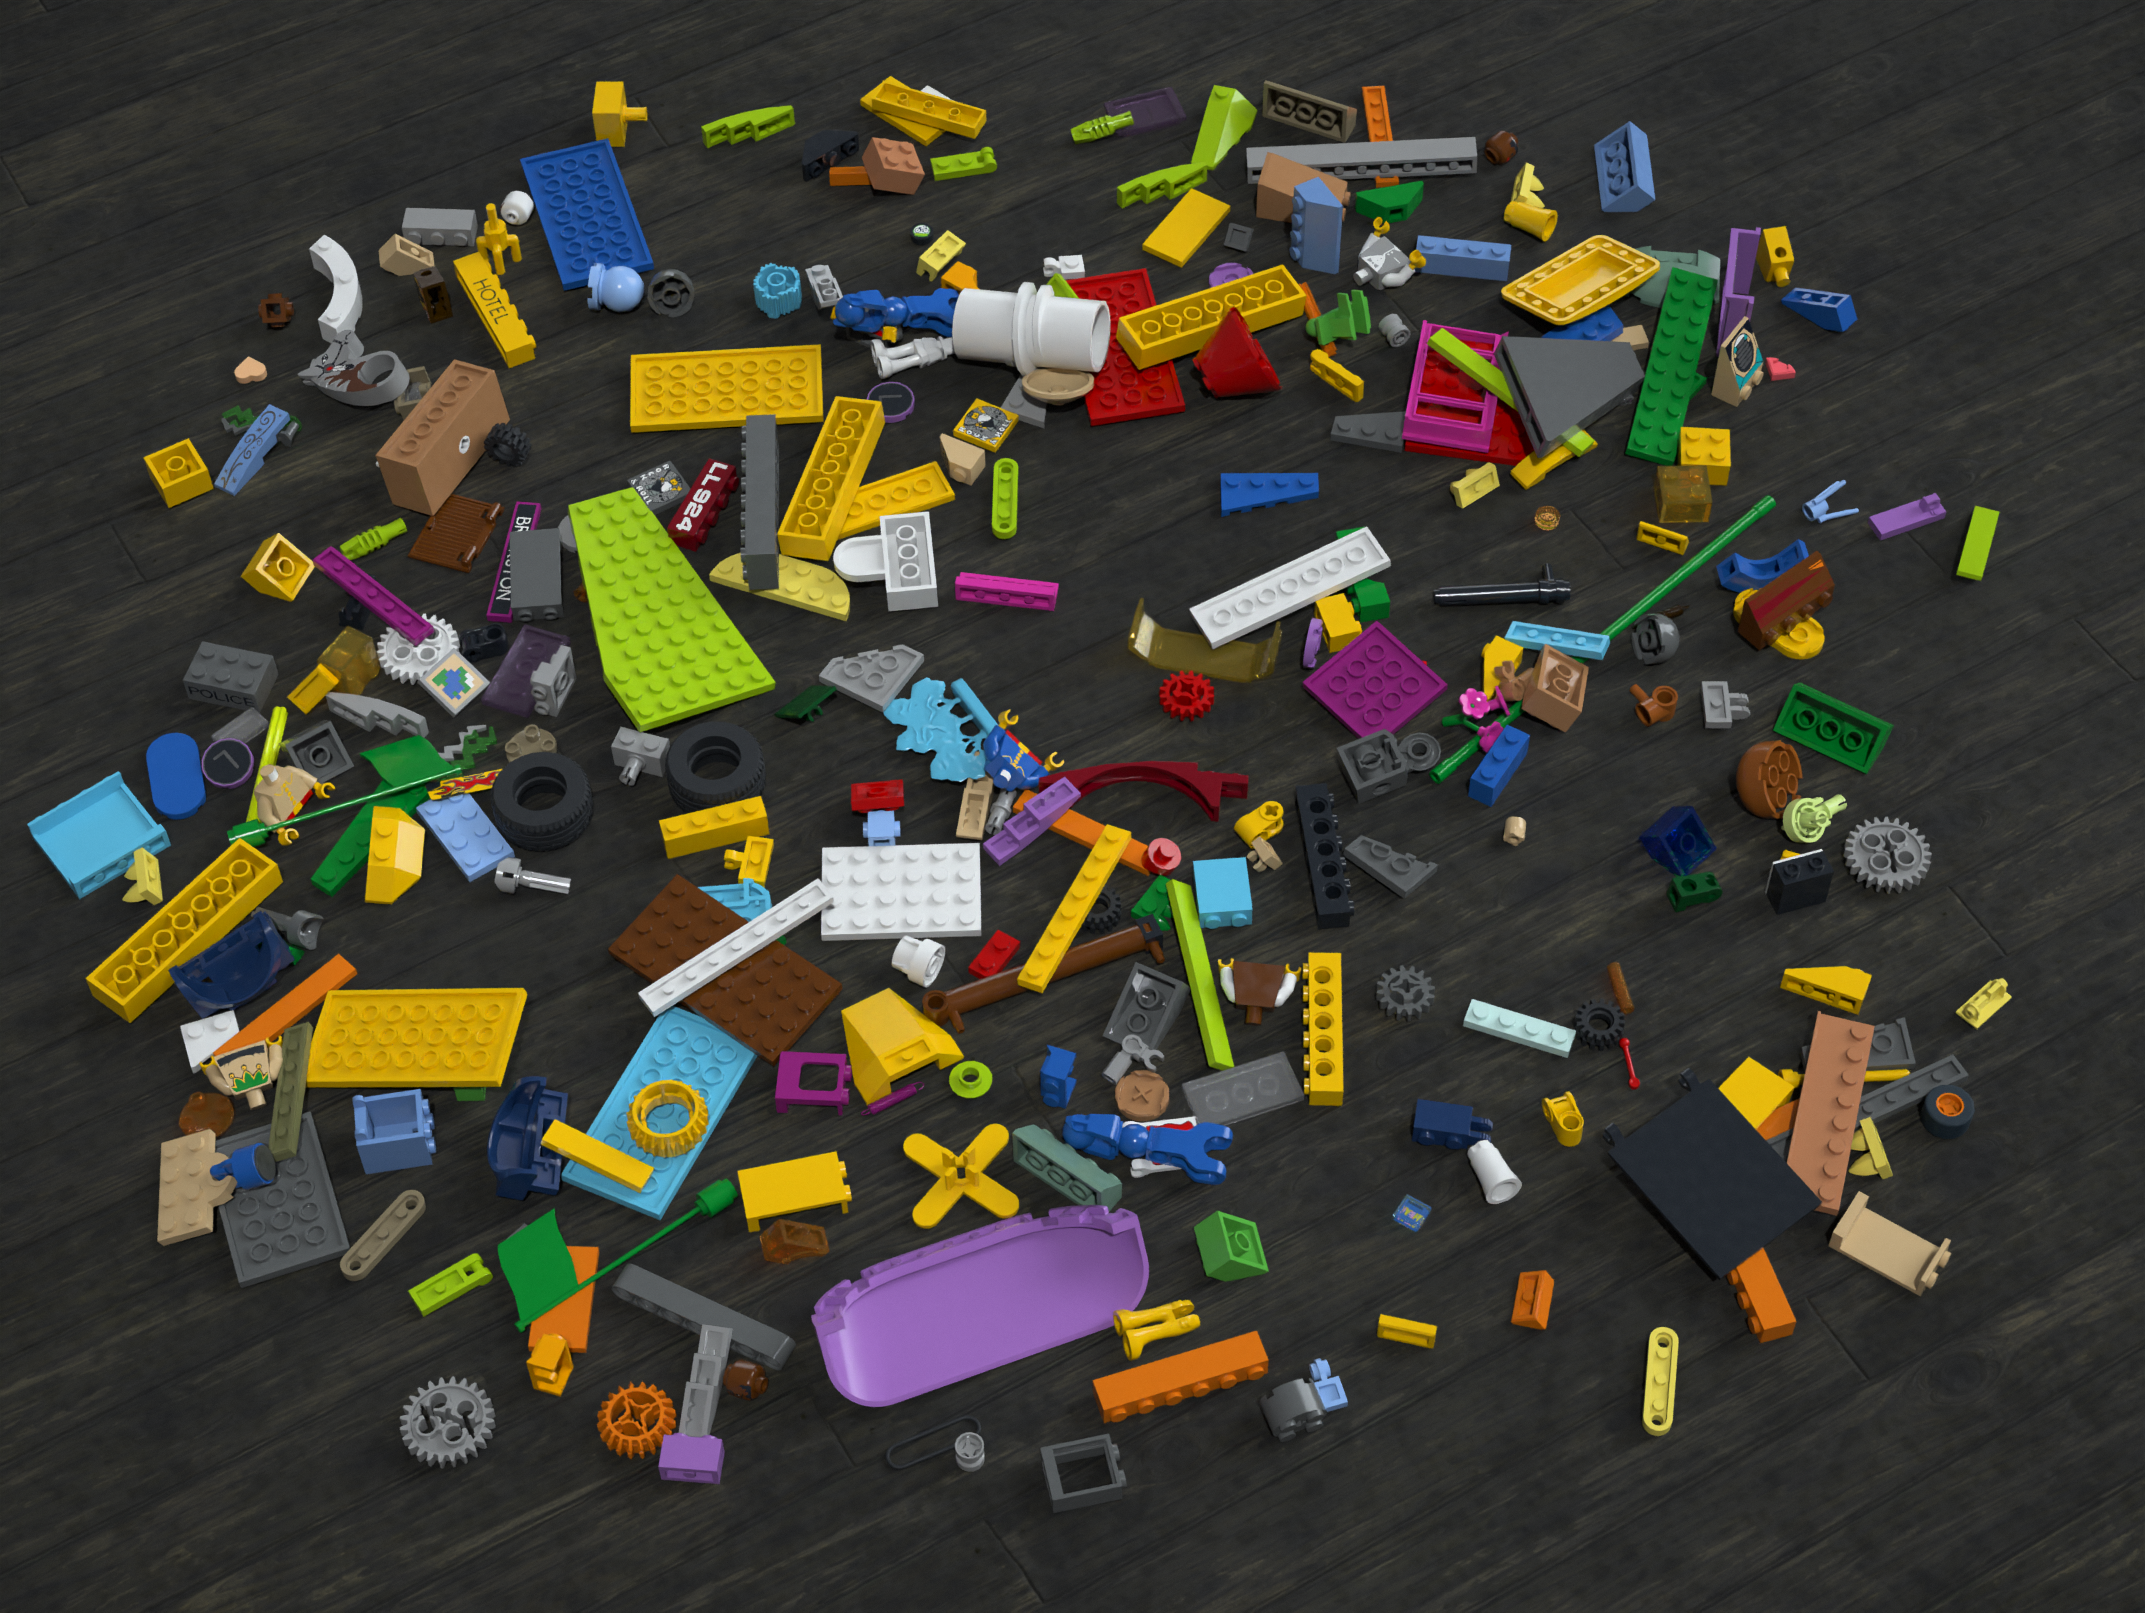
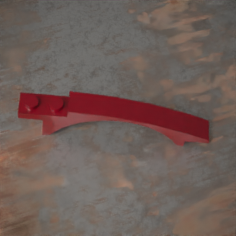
M1142 761L1114 763L1040 777L1039 793L1063 777H1066L1081 793V797L1070 807L1071 809L1086 795L1102 787L1129 781L1152 782L1184 793L1203 809L1210 821L1218 822L1221 797L1247 799L1249 775L1198 771V762Z

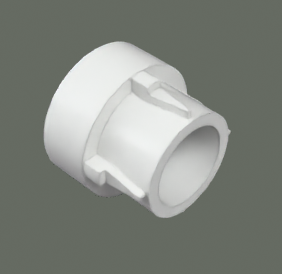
M906 935L900 940L894 951L892 967L908 974L909 981L927 988L933 983L942 967L945 947L930 939L919 941Z

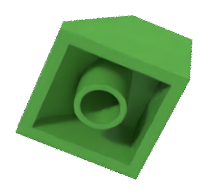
M1216 1211L1194 1226L1197 1245L1200 1249L1203 1268L1207 1276L1226 1282L1262 1275L1269 1271L1255 1222Z

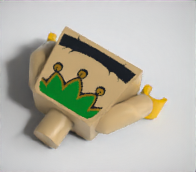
M279 1035V1040L274 1043L270 1042L269 1037H267L266 1043L263 1040L217 1056H210L212 1059L211 1063L203 1065L202 1061H200L199 1065L210 1083L223 1094L233 1095L236 1100L247 1097L250 1110L266 1106L263 1091L273 1088V1081L278 1078L282 1066V1036Z

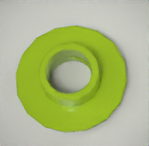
M965 1061L952 1069L949 1076V1084L958 1096L966 1099L983 1096L990 1089L992 1074L983 1063ZM967 1075H975L978 1077V1079L975 1082H966L963 1080V1078Z

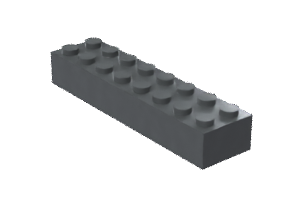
M776 415L746 416V426H742V440H746V443H742V457H745L746 460H741L742 475H746V477H741L742 492H746V494H741V507L745 509V512H741V526L745 527V529L741 530V544L745 545V547L740 548L741 563L746 562V565H743V580H748L749 590L779 589V541L777 537L779 531V443Z

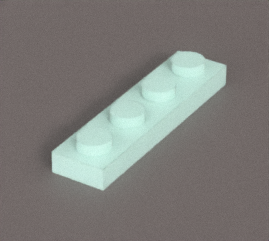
M1474 999L1471 1000L1463 1024L1464 1027L1566 1058L1569 1056L1576 1035V1030Z

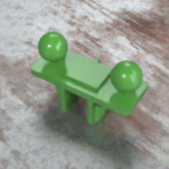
M1351 290L1353 301L1349 300L1347 293H1337L1339 307L1319 317L1310 319L1305 327L1307 334L1311 337H1318L1319 345H1325L1338 338L1356 340L1355 332L1370 333L1371 323L1367 297L1363 295V291Z

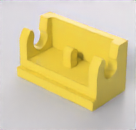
M947 230L919 257L916 273L922 276L925 271H928L930 274L929 281H933L937 273L954 256L957 257L962 253L966 243Z

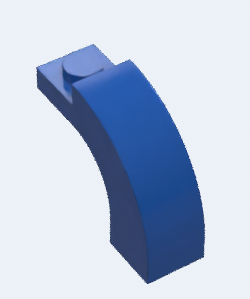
M1798 539L1773 557L1763 560H1750L1737 553H1733L1716 567L1721 585L1741 593L1751 588L1753 590H1760V588L1775 580L1809 555L1805 542Z

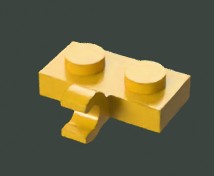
M748 836L744 853L735 850L725 851L724 868L735 870L741 867L738 884H743V878L754 879V883L765 887L774 839Z

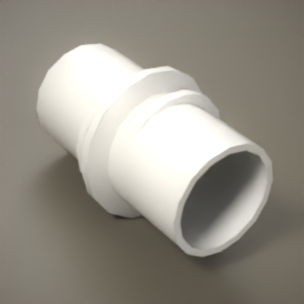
M1023 282L1018 293L964 288L956 302L953 316L952 336L954 351L958 359L999 362L1017 367L1023 377L1039 369V367L1099 372L1104 365L1109 347V307L1106 301L1055 297L1051 285H1041L1037 292L1034 283Z

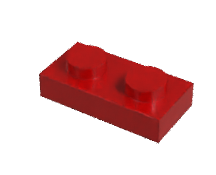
M997 930L968 967L969 973L982 979L1002 972L1019 950L1020 941Z

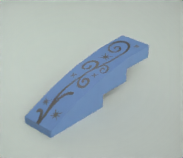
M269 404L237 444L215 481V487L235 496L264 465L263 457L277 443L276 434L290 421L289 413Z

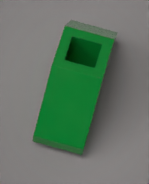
M1423 181L1356 192L1355 211L1373 220L1381 217L1383 224L1386 221L1388 223L1405 221L1422 201L1424 183Z

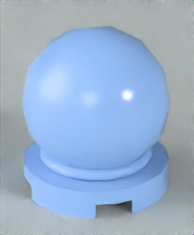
M594 263V266H591L588 287L592 288V298H588L590 310L599 311L604 304L609 310L628 312L639 305L644 295V283L633 269L626 266H614L606 271L604 264Z

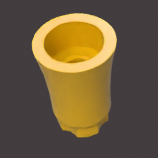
M1511 201L1504 212V222L1522 229L1542 241H1547L1551 237L1558 217L1556 210L1543 209L1516 201Z

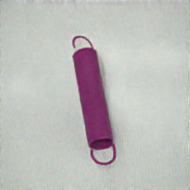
M910 1083L868 1104L867 1110L870 1108L872 1114L875 1115L917 1094L914 1085L922 1083L924 1087V1083Z

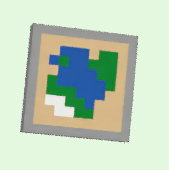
M455 648L447 653L417 682L453 718L490 685V682Z

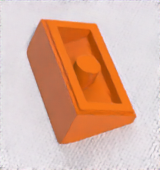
M865 166L830 167V186L872 185Z
M1546 1270L1520 1273L1511 1319L1512 1324L1535 1329H1546L1554 1280Z

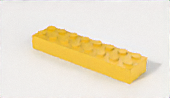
M884 80L872 97V109L973 139L977 137L986 122V110Z

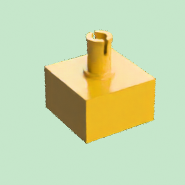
M596 82L592 111L596 140L608 138L611 147H625L627 122H647V107H627L623 82Z

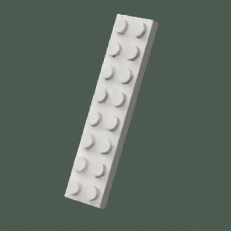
M1364 527L1190 608V615L1211 648L1215 649L1390 567L1391 561L1368 527Z

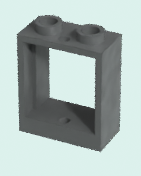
M1109 1434L1040 1448L1041 1464L1053 1513L1122 1499V1488L1127 1487L1124 1470H1118L1116 1461H1120L1117 1443H1111ZM1104 1454L1111 1482L1110 1485L1063 1494L1056 1464Z

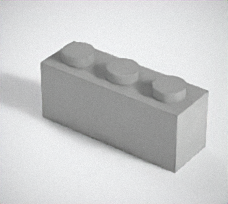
M406 208L402 224L404 238L420 245L474 246L478 229L475 210Z

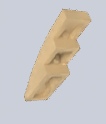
M976 751L974 755L978 756L980 752ZM987 771L983 778L972 779L969 777L967 780L956 837L983 839L995 788L993 777Z

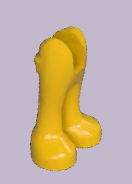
M1178 1300L1156 1308L1140 1311L1125 1309L1113 1311L1114 1326L1117 1334L1123 1336V1347L1128 1360L1138 1359L1144 1345L1151 1341L1183 1335L1200 1327L1198 1315H1188L1194 1310L1191 1300ZM1153 1322H1164L1154 1326L1134 1329Z

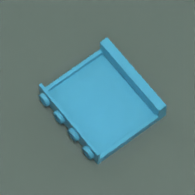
M119 771L104 778L94 786L83 790L68 801L59 804L42 816L36 817L27 824L34 841L79 899L127 872L128 868L135 862L134 851L143 847L154 856L171 846L164 827L161 824H156L124 784Z

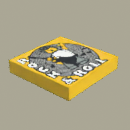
M976 399L954 428L953 436L996 453L1019 421V415Z

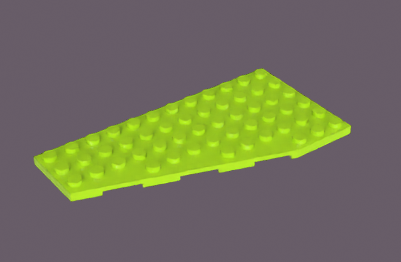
M633 487L568 505L570 526L579 557L578 563L583 586L587 594L592 628L603 669V679L639 732L775 689L776 682Z

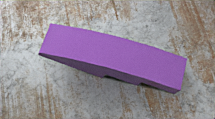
M1063 777L1024 803V810L1003 824L1004 830L983 843L984 850L999 866L1058 820L1081 797V793L1066 777Z

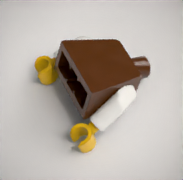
M1231 958L1230 964L1223 965L1221 959L1218 960L1221 986L1228 1000L1236 1003V1009L1246 1010L1245 1024L1252 1026H1261L1263 1012H1274L1275 1007L1284 1004L1293 992L1296 982L1300 979L1301 967L1298 968V971L1292 972L1289 970L1290 964H1287L1285 967L1281 965L1234 961Z

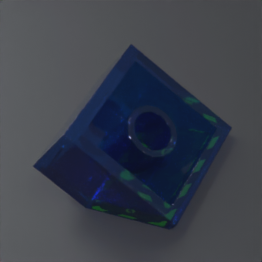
M1673 806L1639 837L1650 857L1676 877L1689 875L1717 849L1693 806Z

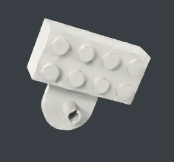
M929 512L880 516L881 535L850 538L839 544L835 549L833 555L834 567L842 578L852 582L886 580L888 611L938 607Z

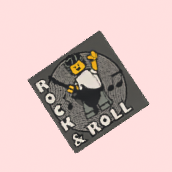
M671 461L627 480L629 488L633 487L654 515L682 503L691 489Z

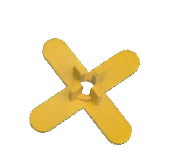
M1000 1124L986 1126L959 1157L923 1134H913L906 1138L903 1145L905 1155L940 1178L913 1209V1221L918 1227L929 1229L936 1226L963 1194L1000 1218H1010L1018 1212V1197L983 1174V1171L1008 1144L1009 1133L1004 1126ZM956 1168H965L966 1177L958 1179Z

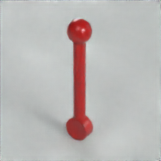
M1621 1038L1619 1045L1623 1048L1630 1076L1628 1086L1635 1090L1639 1088L1640 1081L1635 1077L1628 1049L1630 1041L1627 1038Z

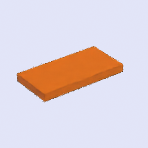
M566 1246L572 1257L579 1285L597 1273L599 1248ZM596 1280L531 1323L528 1343L529 1351H533L538 1338L541 1339L543 1334L549 1335L554 1333L567 1340L570 1352H587Z

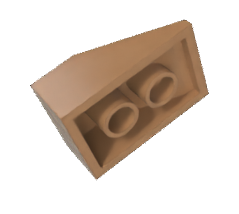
M1544 644L1525 690L1521 709L1531 716H1536L1547 722L1550 726L1566 732L1582 712L1589 667Z

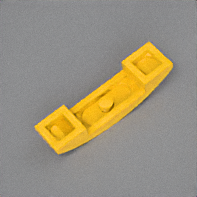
M1584 429L1582 430L1585 434L1591 437ZM1594 441L1593 445L1581 456L1596 448L1598 443ZM1562 444L1543 458H1538L1535 451H1533L1514 467L1510 474L1527 490L1542 481L1547 472L1574 457L1575 454Z

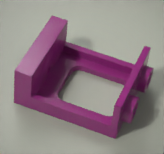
M782 1051L780 1053L775 1093L777 1112L788 1113L789 1104L837 1106L838 1115H843L844 1105L849 1104V1088H846V1081L851 1082L852 1065H847L846 1054ZM804 1064L838 1066L837 1088L834 1091L801 1090L799 1088L801 1067Z

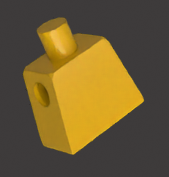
M1786 226L1763 229L1756 253V260L1764 280L1767 282L1776 281L1778 287L1787 286L1791 282L1789 275L1794 263Z

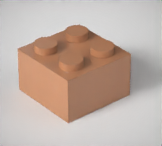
M872 137L862 156L874 189L914 195L925 175L912 143Z

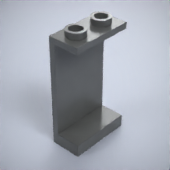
M559 528L510 532L511 610L514 621L527 622L532 619L553 620L564 617L561 595L560 556L562 538Z

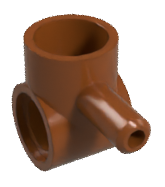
M1637 684L1631 686L1630 692L1639 701L1635 706L1636 714L1645 726H1651L1658 721H1669L1674 717L1678 694L1673 688L1659 686L1654 689L1652 696L1649 697Z

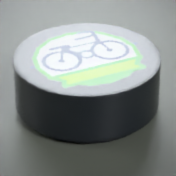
M927 223L913 225L910 229L912 242L918 245L930 243L934 237L932 226Z

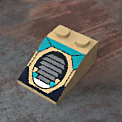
M1745 316L1721 345L1712 390L1713 396L1736 407L1743 399L1747 400L1754 384L1758 385L1764 374L1761 371L1763 359L1749 318Z

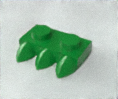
M1159 875L1131 910V917L1139 919L1153 914L1161 931L1170 930V924L1164 918H1174L1166 883L1170 879Z

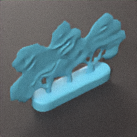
M926 677L912 685L911 699H894L883 712L884 716L892 724L907 726V730L897 738L896 750L907 751L913 749L915 752L925 753L933 749L937 752L930 765L931 778L961 782L969 777L972 779L985 777L986 770L984 765L986 757L984 750L981 749V741L983 738H987L994 726L998 724L962 678L951 684V690L955 697L953 700L944 698V681H931L930 678ZM940 702H944V703H945V705H943V706H940V707L937 706V704L940 703ZM956 703H959L967 713V716L959 718L951 714L950 710ZM972 720L980 732L975 736L963 735L960 731L961 724ZM965 738L970 739V740L967 741V742H963V741H962V739H965ZM974 741L975 743L972 745L975 748L971 753H966L967 745ZM979 750L980 754L975 756V752Z

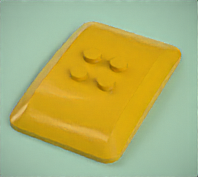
M1596 235L1502 288L1501 295L1505 300L1553 324L1565 325L1591 315L1635 289L1660 270V262L1608 236Z

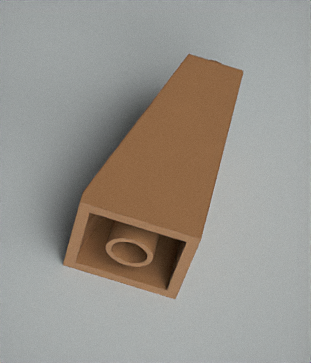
M1267 152L1258 181L1256 217L1292 223L1294 186L1319 177L1343 205L1342 222H1344L1346 216V208L1344 206H1349L1351 192H1347L1348 182Z

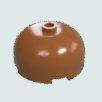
M1781 740L1763 741L1751 746L1743 754L1737 767L1736 786L1740 800L1749 812L1764 819H1783L1785 809L1776 812L1775 808L1785 807L1787 794H1792V801L1801 799V796L1796 795V792L1798 790V779H1803L1798 755L1790 744H1784Z

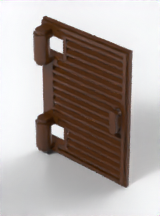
M450 494L435 515L430 516L408 557L470 573L473 558L478 559L496 527L495 519L497 515L502 516L505 507H502L498 502L490 504Z

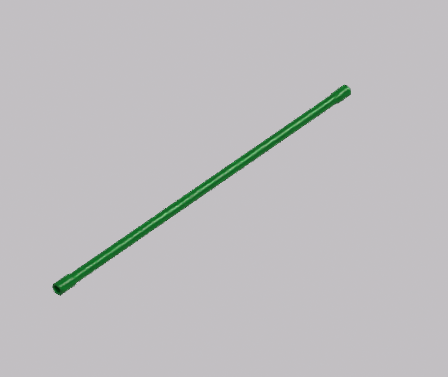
M1769 495L1763 497L1745 515L1600 634L1609 636L1610 641L1755 521L1771 511L1776 506L1775 500ZM1579 656L1571 657L1582 664L1589 659ZM1523 698L1509 708V716L1504 712L1493 722H1499L1503 729L1506 725L1511 724L1525 712V710L1521 709ZM1477 734L1452 756L1446 758L1429 773L1431 779L1437 784L1444 781L1456 771L1458 766L1482 748L1479 744L1482 737Z

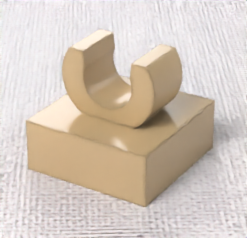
M1258 837L1252 842L1255 850L1251 851L1247 858L1252 862L1259 858V862L1253 866L1256 871L1262 872L1266 869L1267 865L1276 870L1283 864L1271 844L1264 839Z

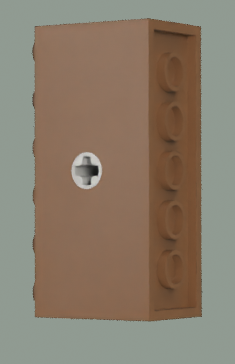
M454 359L375 455L377 458L376 466L380 467L393 505L434 516L485 452L484 441L492 427L497 423L507 424L510 418L495 370Z

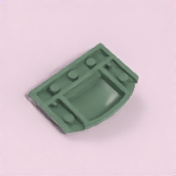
M1651 246L1636 248V250L1657 259L1660 262V270L1638 287L1625 294L1628 298L1629 294L1632 293L1641 298L1640 303L1662 308L1672 267L1717 279L1714 304L1719 303L1720 259L1701 250H1698V254L1655 251L1651 250Z

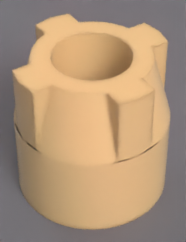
M1520 817L1507 818L1503 840L1513 844V846H1518L1525 838L1526 821Z

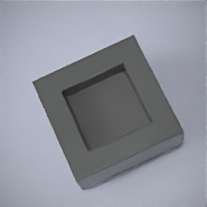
M1230 223L1224 245L1248 252L1254 229Z

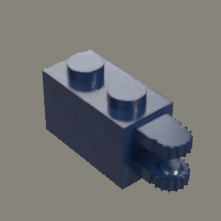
M1418 1099L1412 1141L1423 1145L1447 1146L1450 1149H1467L1468 1145H1475L1482 1140H1488L1491 1143V1136L1475 1131H1490L1493 1128V1122L1486 1118L1472 1116L1473 1107Z

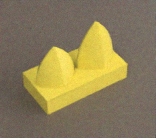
M1526 162L1515 177L1511 201L1523 202L1535 207L1544 208L1543 202L1531 192L1543 190L1544 187L1539 179L1533 175L1534 166Z
M1489 462L1479 469L1466 470V477L1460 481L1452 482L1450 484V491L1455 496L1456 505L1465 508L1500 486L1496 466Z
M142 847L134 851L135 862H133L124 875L127 879L137 880V883L127 891L122 900L126 902L148 900L153 905H156L163 901L158 859Z
M1871 1117L1860 1120L1862 1128L1854 1132L1851 1149L1856 1151L1870 1150V1152L1858 1158L1848 1170L1849 1173L1860 1176L1879 1173L1882 1179L1893 1176L1877 1128Z

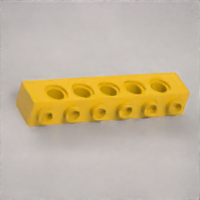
M1309 953L1308 963H1303L1302 970L1303 979H1308V986H1303V1002H1308V1008H1303V1025H1308V1031L1303 1032V1048H1308L1309 1055H1304L1303 1061L1304 1071H1309V1078H1304V1094L1309 1095V1105L1342 1106L1341 953Z

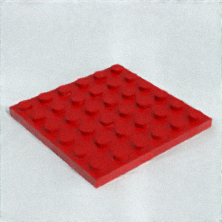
M1460 340L1469 348L1493 351L1494 344ZM1427 351L1420 393L1485 402L1487 388L1437 351ZM1499 397L1497 398L1488 453L1406 440L1405 451L1513 466H1517L1523 459L1535 451L1519 412ZM1418 401L1416 414L1481 424L1483 411Z

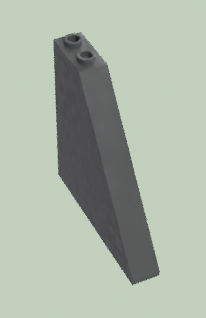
M1502 336L1494 352V356L1503 373L1538 458H1543L1635 394L1645 377L1630 342Z

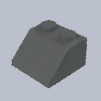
M323 720L279 743L290 766L308 772L316 777L317 782L320 784L354 767L334 726L329 720Z

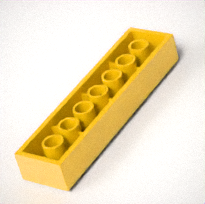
M1282 264L1120 317L1116 338L1140 370L1200 350L1232 306H1235L1249 326L1250 332H1254L1302 316L1307 295Z
M835 397L777 533L782 555L829 561L885 425L881 401Z
M239 838L85 978L93 997L131 1023L174 983L168 971L175 965L181 966L221 940L283 883L277 863Z

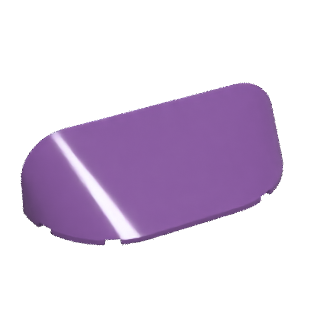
M1103 1205L1051 1208L1047 1217L1033 1219L1031 1213L1018 1215L893 1257L861 1270V1279L852 1284L850 1280L845 1279L826 1292L814 1306L816 1314L811 1315L813 1327L831 1382L843 1396L852 1402L870 1407L888 1406L1114 1326L1113 1311L1119 1309L1133 1311L1141 1301L1148 1283L1149 1263L1138 1216L1122 1208L1116 1210V1213H1109L1108 1207Z

